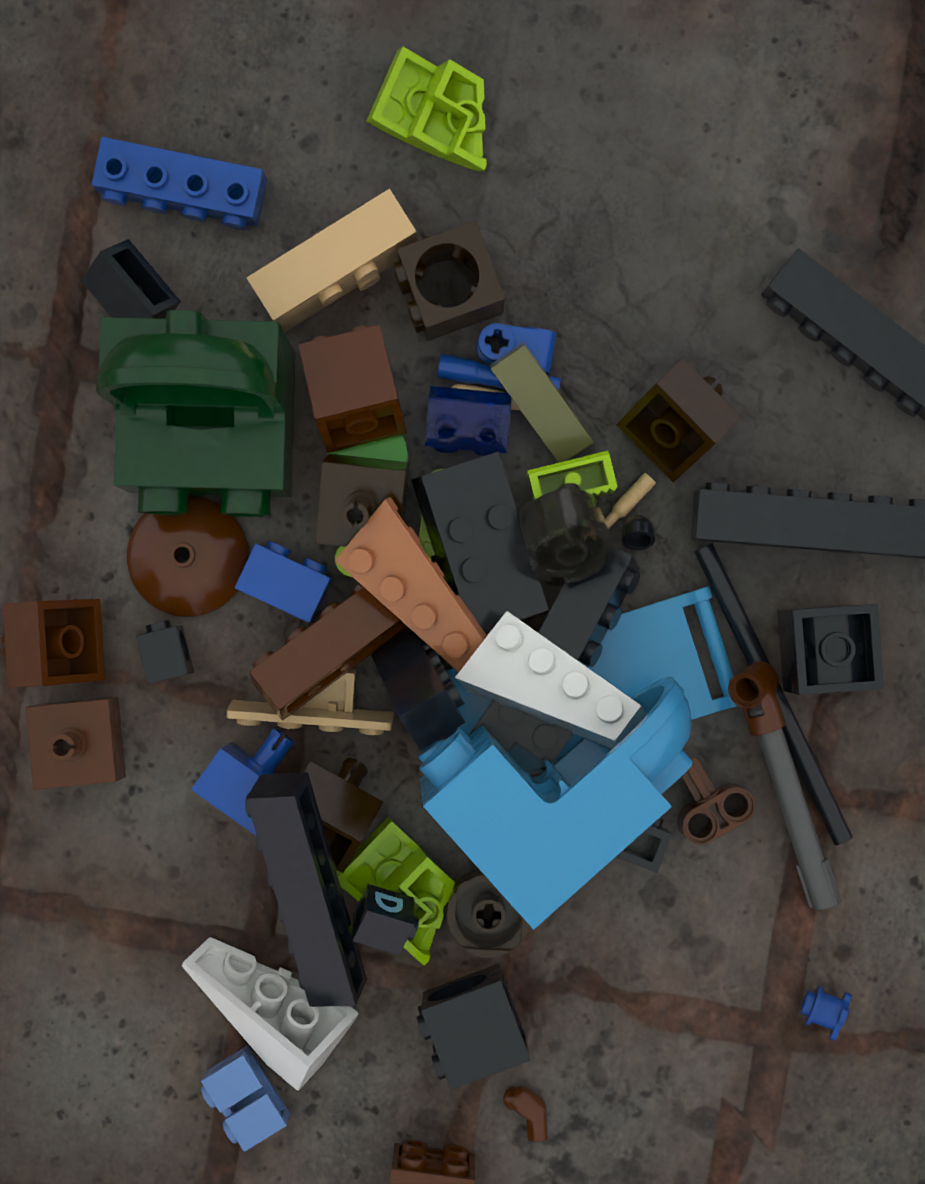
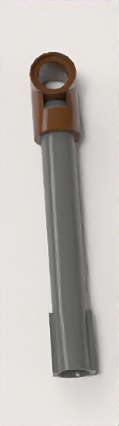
M756 661L733 676L728 686L729 695L735 704L742 707L751 736H757L798 861L796 868L809 907L814 910L828 909L839 905L842 899L829 859L824 858L782 729L786 722L776 694L779 684L778 674L770 664ZM749 679L756 683L758 691L751 686Z

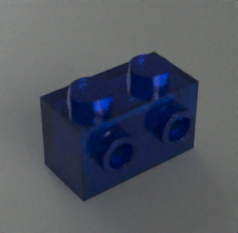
M431 386L428 398L425 446L433 447L436 451L443 453H453L458 449L473 450L474 453L480 456H486L498 451L499 453L507 454L511 396L508 393Z

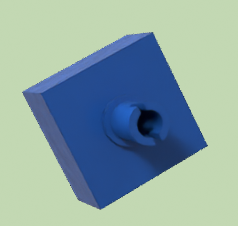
M274 727L254 757L231 742L220 748L191 790L257 836L252 818H249L246 813V796L260 775L276 774L274 770L295 742L289 736H286L275 749L274 746L283 735V732Z

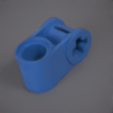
M492 323L481 331L476 342V353L480 360L490 365L522 342H525L547 375H550L556 333L541 328ZM492 336H498L499 344L505 345V347L500 348L498 354L492 353L491 345L485 344V342H490Z

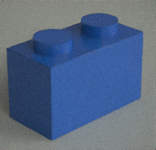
M268 540L266 547L255 543L235 589L308 623H313L333 581V578L325 575L328 567L308 558H305L303 564H300L288 558L291 550Z

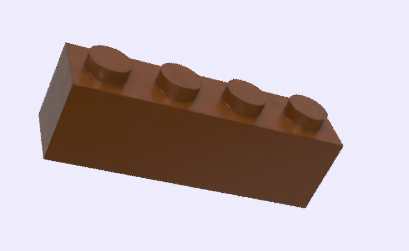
M360 583L353 589L350 598L341 604L335 602L329 605L319 615L320 620L309 628L305 626L298 628L286 639V645L275 653L268 651L262 654L253 663V669L249 671L252 683L282 721L408 628L406 624Z

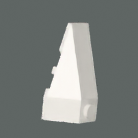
M211 937L182 964L185 971L266 1065L297 1091L323 1065L359 1014L351 1006L309 1007L305 990L300 988L297 979L291 977L292 972L281 967L279 971L262 965L256 962L255 956Z

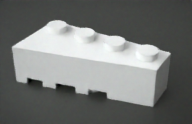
M508 611L505 612L455 677L470 693L497 701L503 706L513 710L517 709L536 717L538 720L551 725L555 724L572 731L574 734L612 749L647 716L640 704Z

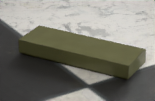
M522 342L490 364L492 372L558 463L569 460L594 443L589 432L525 342Z

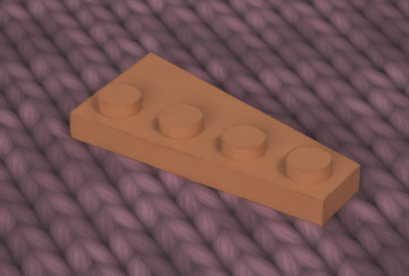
M388 497L368 519L367 524L359 530L336 558L335 562L453 668L460 672L487 635L461 597L454 594L443 578L445 575L436 562L433 563L419 544L421 540L411 526L408 528L397 512L398 507L391 497Z

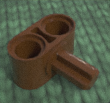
M697 757L690 758L693 761L692 766L681 778L694 800L680 811L677 824L679 830L689 841L704 845L748 821L755 811V801L748 790L735 783H727L715 788L700 760ZM733 793H740L743 798L741 809L733 814L726 813L724 809L726 797ZM698 813L705 814L708 819L706 829L698 834L691 833L688 828L690 818Z

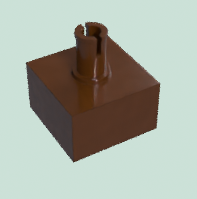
M100 599L49 600L3 604L4 635L0 639V644H5V648H0V651L6 657L8 688L105 680Z
M118 697L37 704L26 707L33 790L117 782L126 777Z

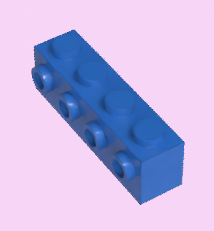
M101 137L91 185L100 195H103V201L111 204L126 206L128 200L142 203V208L150 212L166 214L167 209L181 211L182 216L190 220L206 222V218L211 217L221 219L222 225L226 227L245 230L246 225L258 227L267 178L263 169Z

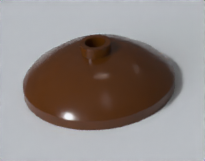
M188 495L187 515L143 514L134 526L127 546L128 571L137 591L153 607L175 616H200L224 606L238 592L235 586L249 558L248 543L245 533L236 518L220 514V504L207 498ZM186 547L190 552V558L187 562L180 563L176 557L177 551L180 548Z

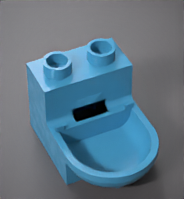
M666 677L652 683L631 697V699L643 707L647 716L613 749L583 737L554 764H551L547 758L544 759L545 772L537 777H532L524 771L483 724L469 736L459 726L452 736L445 740L433 742L425 747L417 756L423 762L419 767L424 774L420 779L423 807L534 930L672 807L661 794L683 776L693 764V761L682 750L690 737L692 724L691 710L688 700L684 695V689L673 677Z

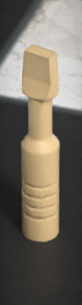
M644 473L613 505L612 512L598 526L595 525L583 541L586 543L589 537L602 541L609 528L619 518L625 517L647 492L654 487L656 482L648 474Z

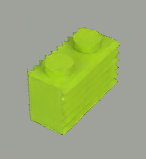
M609 451L527 470L526 473L534 509L538 512L542 508L548 510L550 506L556 508L559 504L564 506L566 503L572 504L574 501L579 503L582 499L587 501L590 497L595 499L598 495L603 497L606 493L611 495L617 488Z

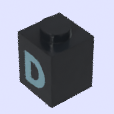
M367 884L353 913L352 941L399 955L406 941L414 939L418 929L419 917L414 915V898Z

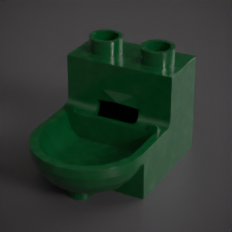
M190 310L167 311L166 319L101 317L99 373L97 374L96 393L114 405L116 411L114 486L129 493H138V513L187 515L188 495H221V515L269 517L271 497H292L296 352L279 322L207 320L202 313Z

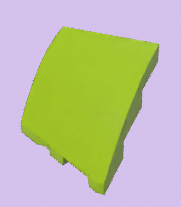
M402 46L394 56L366 122L444 160L478 172H482L486 168L487 160L483 158L482 133L485 131V115L482 111L484 79L450 59L437 67Z
M387 817L359 846L345 872L341 873L338 870L336 872L340 886L358 902L367 884L414 898V915L419 917V925L412 941L407 940L404 948L425 966L429 962L431 956L429 950L436 930L440 929L444 918L443 909L449 901L455 882L392 819Z

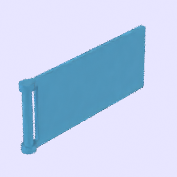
M709 586L621 614L615 628L611 631L607 630L601 642L602 652L597 663L593 667H588L630 698L660 679L673 677L684 689V695L688 700L691 710V720L738 706L732 701L728 691L729 682L734 674L709 600L713 598ZM694 604L723 696L713 700L682 608ZM455 668L448 669L447 673L465 703L458 709L466 722L460 727L468 735L493 700L468 692L455 679L459 672ZM573 734L552 764L583 737ZM517 742L508 752L524 771L545 767V763Z

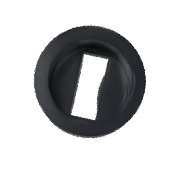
M633 515L627 519L622 528L623 545L631 550H644L651 547L655 543V531L652 522L642 515Z

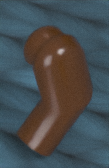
M509 1087L503 1096L504 1104L509 1110H515V1112L527 1119L528 1140L532 1142L547 1140L546 1104L544 1100L528 1087Z

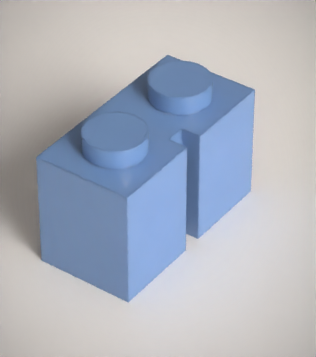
M249 1045L211 1067L204 1074L201 1080L203 1084L201 1092L205 1101L212 1109L217 1107L219 1112L224 1114L225 1121L222 1122L227 1137L234 1144L238 1142L244 1152L287 1126L291 1113Z

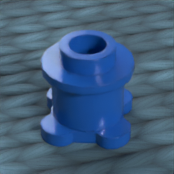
M818 986L815 992L808 990L800 1009V1014L806 1016L805 1024L809 1026L811 1023L831 1030L829 1039L836 1041L846 1021L852 994L845 992L841 999L823 992L822 986Z

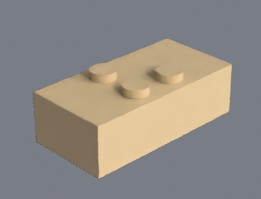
M389 188L246 278L272 320L279 322L285 333L357 287L360 291H363L376 284L381 279L379 275L381 272L393 266V263L399 262L397 249L418 241L417 232Z

